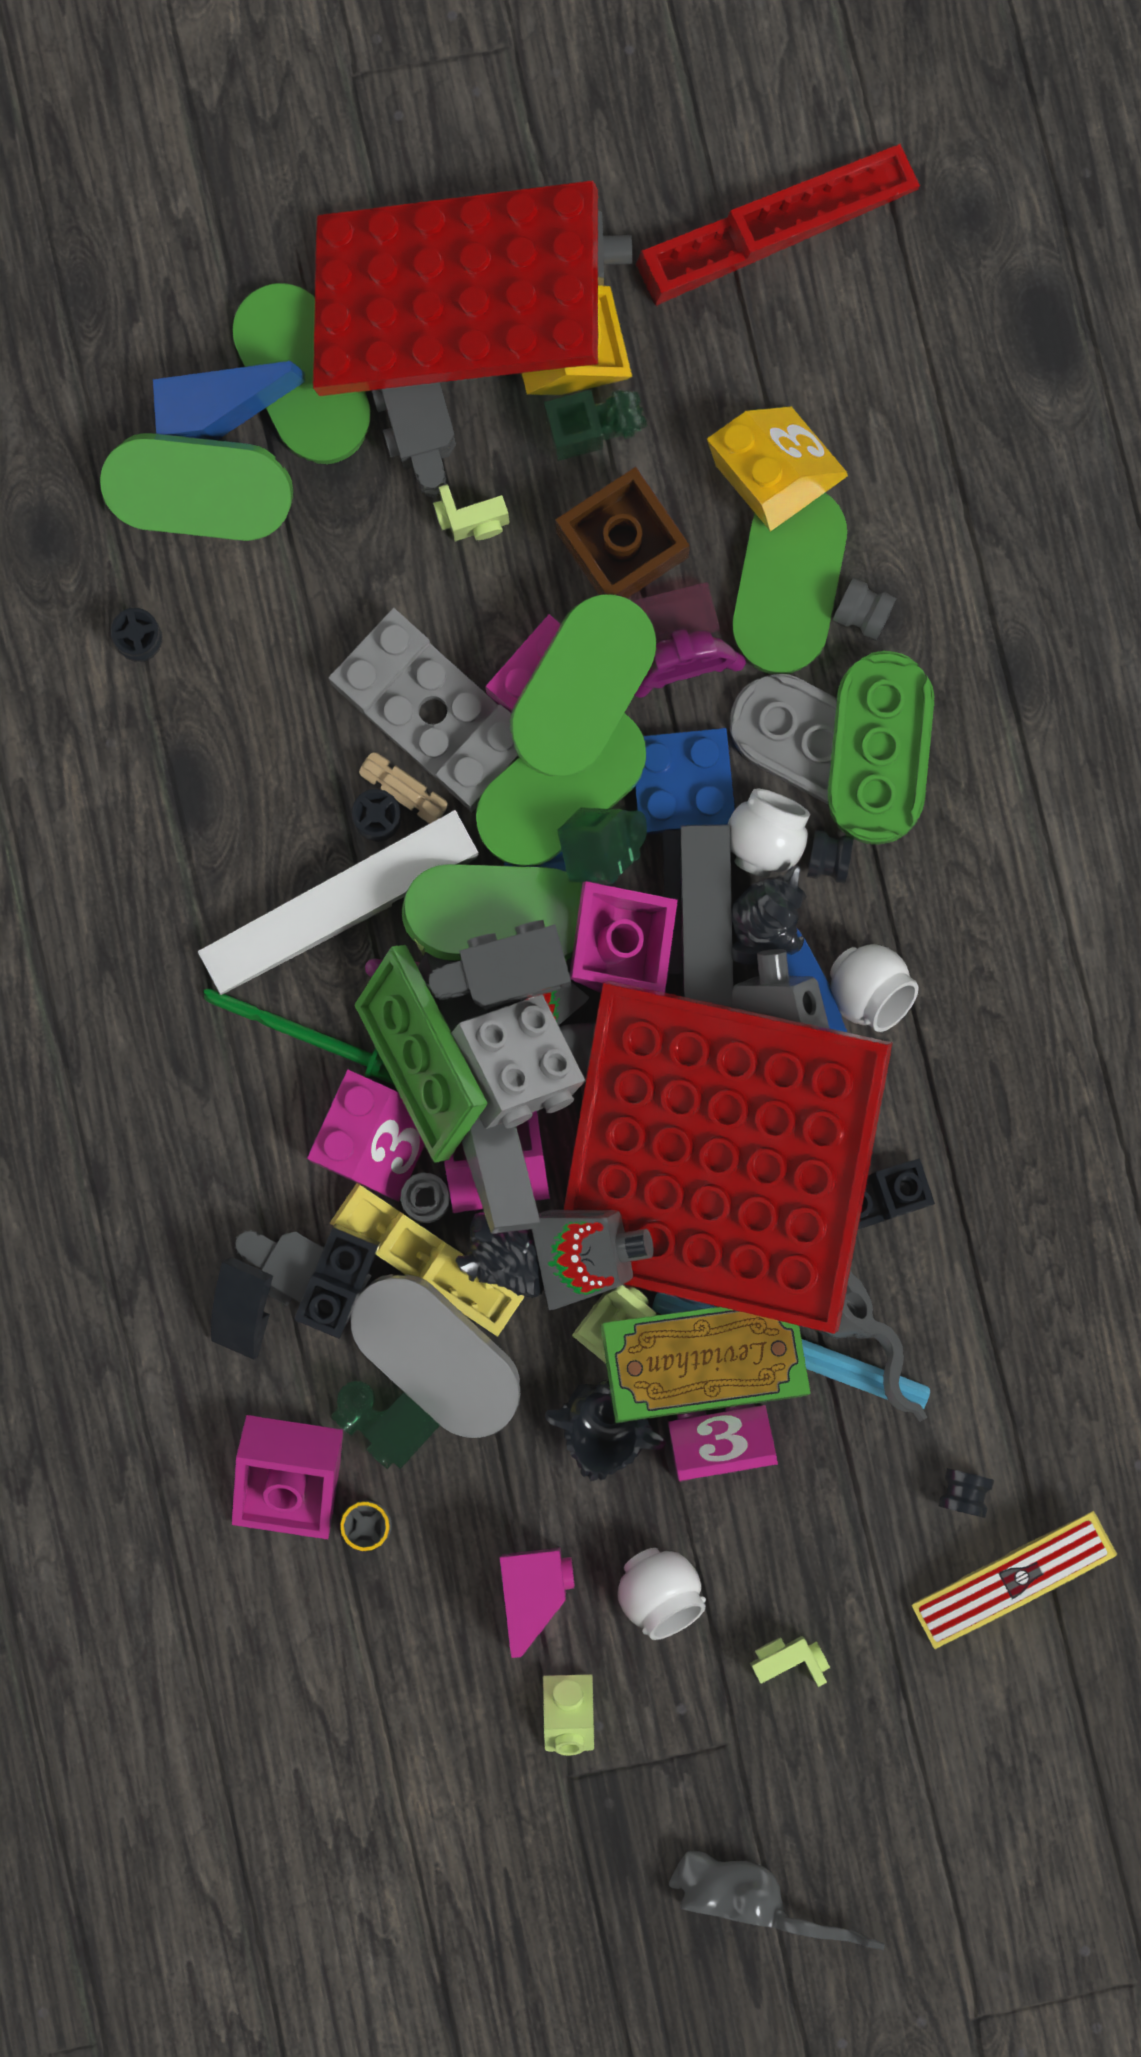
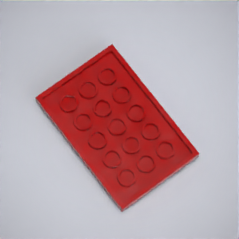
M593 180L317 215L313 389L318 396L598 364V189Z

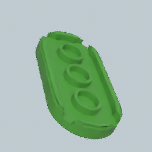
M277 283L261 287L251 293L241 303L236 312L233 322V338L237 352L245 367L291 361L305 372L304 383L266 407V410L284 445L293 454L302 459L314 461V463L333 464L350 457L360 448L368 432L371 411L366 393L361 391L318 396L313 389L315 297L308 291L291 284Z
M153 433L136 434L125 439L123 443L113 449L104 462L100 477L101 492L112 513L132 527L151 531L244 541L256 540L266 537L280 527L289 512L293 499L292 480L286 468H283L275 460L276 457L268 450L245 443Z
M827 493L822 494L771 532L756 514L754 515L733 616L732 632L740 653L754 668L764 673L775 675L791 674L799 671L801 668L812 663L820 655L826 643L847 539V525L844 514L836 501Z
M609 594L591 597L571 609L553 637L515 703L510 717V733H512V740L515 744L514 748L519 758L534 771L548 776H567L581 772L595 762L606 746L649 671L656 652V636L653 625L647 614L633 601Z
M880 651L863 657L845 673L837 693L827 791L828 807L834 822L846 835L867 844H885L904 836L916 824L925 801L934 710V690L928 676L918 667V664L910 657L901 653Z
M624 713L595 762L585 770L572 775H544L534 771L518 758L487 786L477 806V827L480 838L488 851L500 861L515 866L541 865L556 857L626 796L639 782L646 761L645 741L639 727Z
M438 865L422 872L409 886L402 906L403 924L412 940L416 939L420 945L424 946L423 950L430 955L444 960L462 961L459 950L469 948L467 943L469 939L496 933L497 940L516 935L515 927L543 920L545 927L556 925L566 961L573 954L583 883L565 871L546 867Z

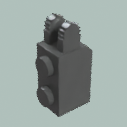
M440 382L371 390L377 412L387 410L391 423V428L383 430L390 457L400 455L403 469L413 467L417 483L420 484L419 489H421V493H424L425 497L437 498L440 495L439 487L447 484L445 483L447 480L442 458L449 457L456 446L455 435Z
M537 920L515 927L516 935L497 940L496 933H490L469 939L467 941L469 948L459 950L462 961L444 965L442 969L438 967L437 970H433L432 974H429V990L436 996V999L441 998V1000H448V997L456 998L471 994L474 1004L488 1010L571 987V979L556 925L545 927L543 920Z
M244 1230L245 1232L236 1237V1247L234 1248L237 1249V1254L240 1253L241 1257L258 1266L262 1271L274 1275L268 1295L286 1306L290 1304L292 1298L301 1303L324 1248L297 1232L282 1235L278 1243L256 1231L252 1232V1230ZM367 1275L360 1294L372 1282L373 1276Z

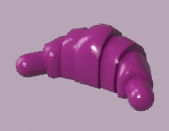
M678 629L670 633L669 639L661 640L656 644L653 663L634 696L643 698L654 688L660 689L665 684L700 676V674L714 671L721 672L725 669L741 671L745 667L746 659L741 653L734 651L731 646L720 638L713 637L708 631L687 633L686 629Z

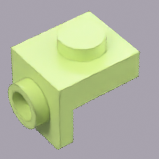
M448 484L439 487L441 501L433 503L441 529L451 528L455 541L473 535L475 540L488 539L500 534L503 531L501 526L509 524V515L502 495L456 510Z
M621 1285L602 1294L572 1336L606 1363L600 1325L606 1322L656 1316V1312L648 1306L649 1301L643 1293L632 1286Z
M803 1636L787 1644H784L781 1637L755 1650L759 1659L750 1663L761 1684L804 1661L816 1685L820 1687L827 1683L822 1672L830 1668L817 1641L808 1646Z
M592 1675L543 1676L545 1750L549 1752L556 1751L558 1754L567 1756L593 1750Z

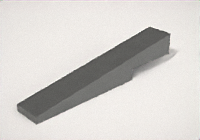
M680 825L682 997L732 1007L733 961L730 825Z
M425 952L417 968L428 987L429 974H432L433 970H437L438 967L442 969L444 965L458 961L439 959ZM429 990L451 1033L459 1023L488 1013L487 1010L474 1004L471 994L456 998L448 997V1000H441V998L436 999V996ZM479 1116L461 1142L491 1234L537 1228L540 1224V1219L516 1126L506 1128L504 1123L485 1129Z

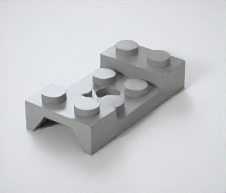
M395 608L383 618L329 676L330 684L471 812L478 806L480 797L487 786L519 758L514 748L515 744L512 740V733H510L511 713L501 704L498 705L441 654L430 644L429 639ZM428 700H439L447 707V715L442 722L428 724L420 718V708Z

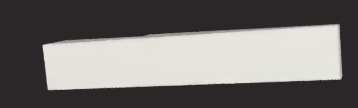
M456 810L206 946L199 950L198 954L220 995L391 907L393 902L406 896L413 880L425 870L445 864L466 865L477 859L478 851Z

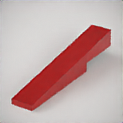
M898 144L730 210L728 217L642 250L636 265L655 306L910 194L918 190L920 185L901 144Z

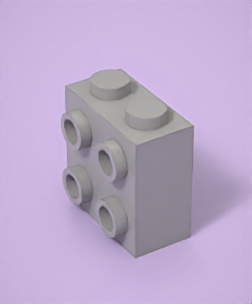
M543 994L459 1023L452 1031V1035L488 1103L480 1114L485 1129L504 1123L506 1128L515 1127L530 1119L533 1115L532 1112L543 1108L546 1109L547 1113L561 1110L574 1101L572 1095L585 1082L580 1068Z

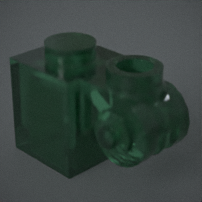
M588 390L544 402L545 418L557 461L602 450L604 440L615 437L630 439L635 434L641 432L642 429L647 427L646 417L642 415L644 410L640 407L641 399L639 393L616 390L612 392L611 397L606 399V403L595 404L592 392Z
M580 807L557 829L569 882L583 883L587 881L606 886L616 882L618 877L641 856L639 848L644 843L647 833L645 815L641 811Z
M358 1381L349 1382L344 1385L338 1393V1406L330 1417L350 1436L359 1430L371 1442V1445L366 1450L386 1469L393 1463L400 1469H403L441 1427V1424L421 1408L406 1392H403L389 1409L377 1411L373 1409L376 1396L370 1385Z

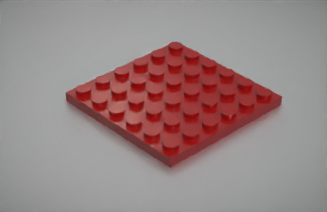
M604 982L564 1210H616L621 1214L625 1232L648 1229L653 1242V1256L648 1259L631 1261L633 1278L626 1282V1285L835 1334L840 1328L893 1042L622 983Z

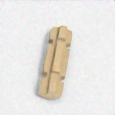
M373 752L366 758L359 771L361 777L373 785L379 782L382 785L380 787L381 790H385L393 795L397 802L410 811L415 807L419 810L417 815L429 824L443 816L448 806L444 798L434 791L429 795L425 792L427 790L425 785L398 766H394L393 769L389 767L390 761L379 753Z

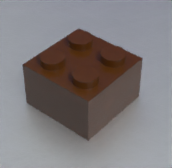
M637 467L626 472L555 519L556 533L599 595L609 594L629 598L689 558V543Z

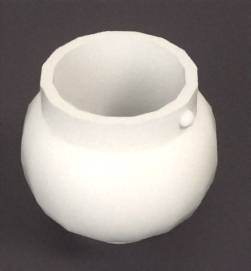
M760 788L753 789L749 800L741 803L728 821L730 825V850L736 855L735 864L751 874L765 878L769 877L772 871L784 872L795 866L807 844L808 833L805 825L810 816L808 810L781 794Z
M877 944L865 945L858 949L855 947L847 949L836 959L830 971L832 978L830 988L840 1014L851 1022L869 1025L878 1032L886 1031L896 1025L910 1010L918 994L919 987L917 982L910 977L903 959L893 950Z
M650 1548L638 1553L625 1564L624 1570L626 1573L621 1578L618 1588L619 1603L626 1616L636 1626L643 1628V1634H648L652 1640L663 1639L680 1632L691 1625L704 1612L706 1607L704 1602L706 1599L703 1596L700 1597V1578L692 1564L681 1554L672 1551L659 1552L657 1548Z

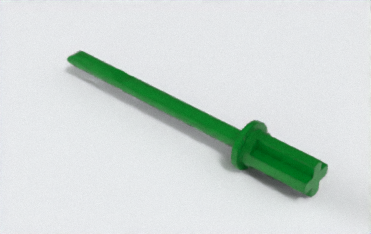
M213 989L204 990V999L208 1003L250 1020H256L269 1028L366 1066V1078L371 1080L374 1077L394 1085L376 1048L372 1054L276 1014L259 1010L257 1007L229 995H220L219 991Z

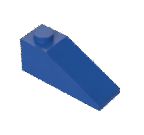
M285 361L153 379L156 434L218 440L304 383L305 372L293 362Z

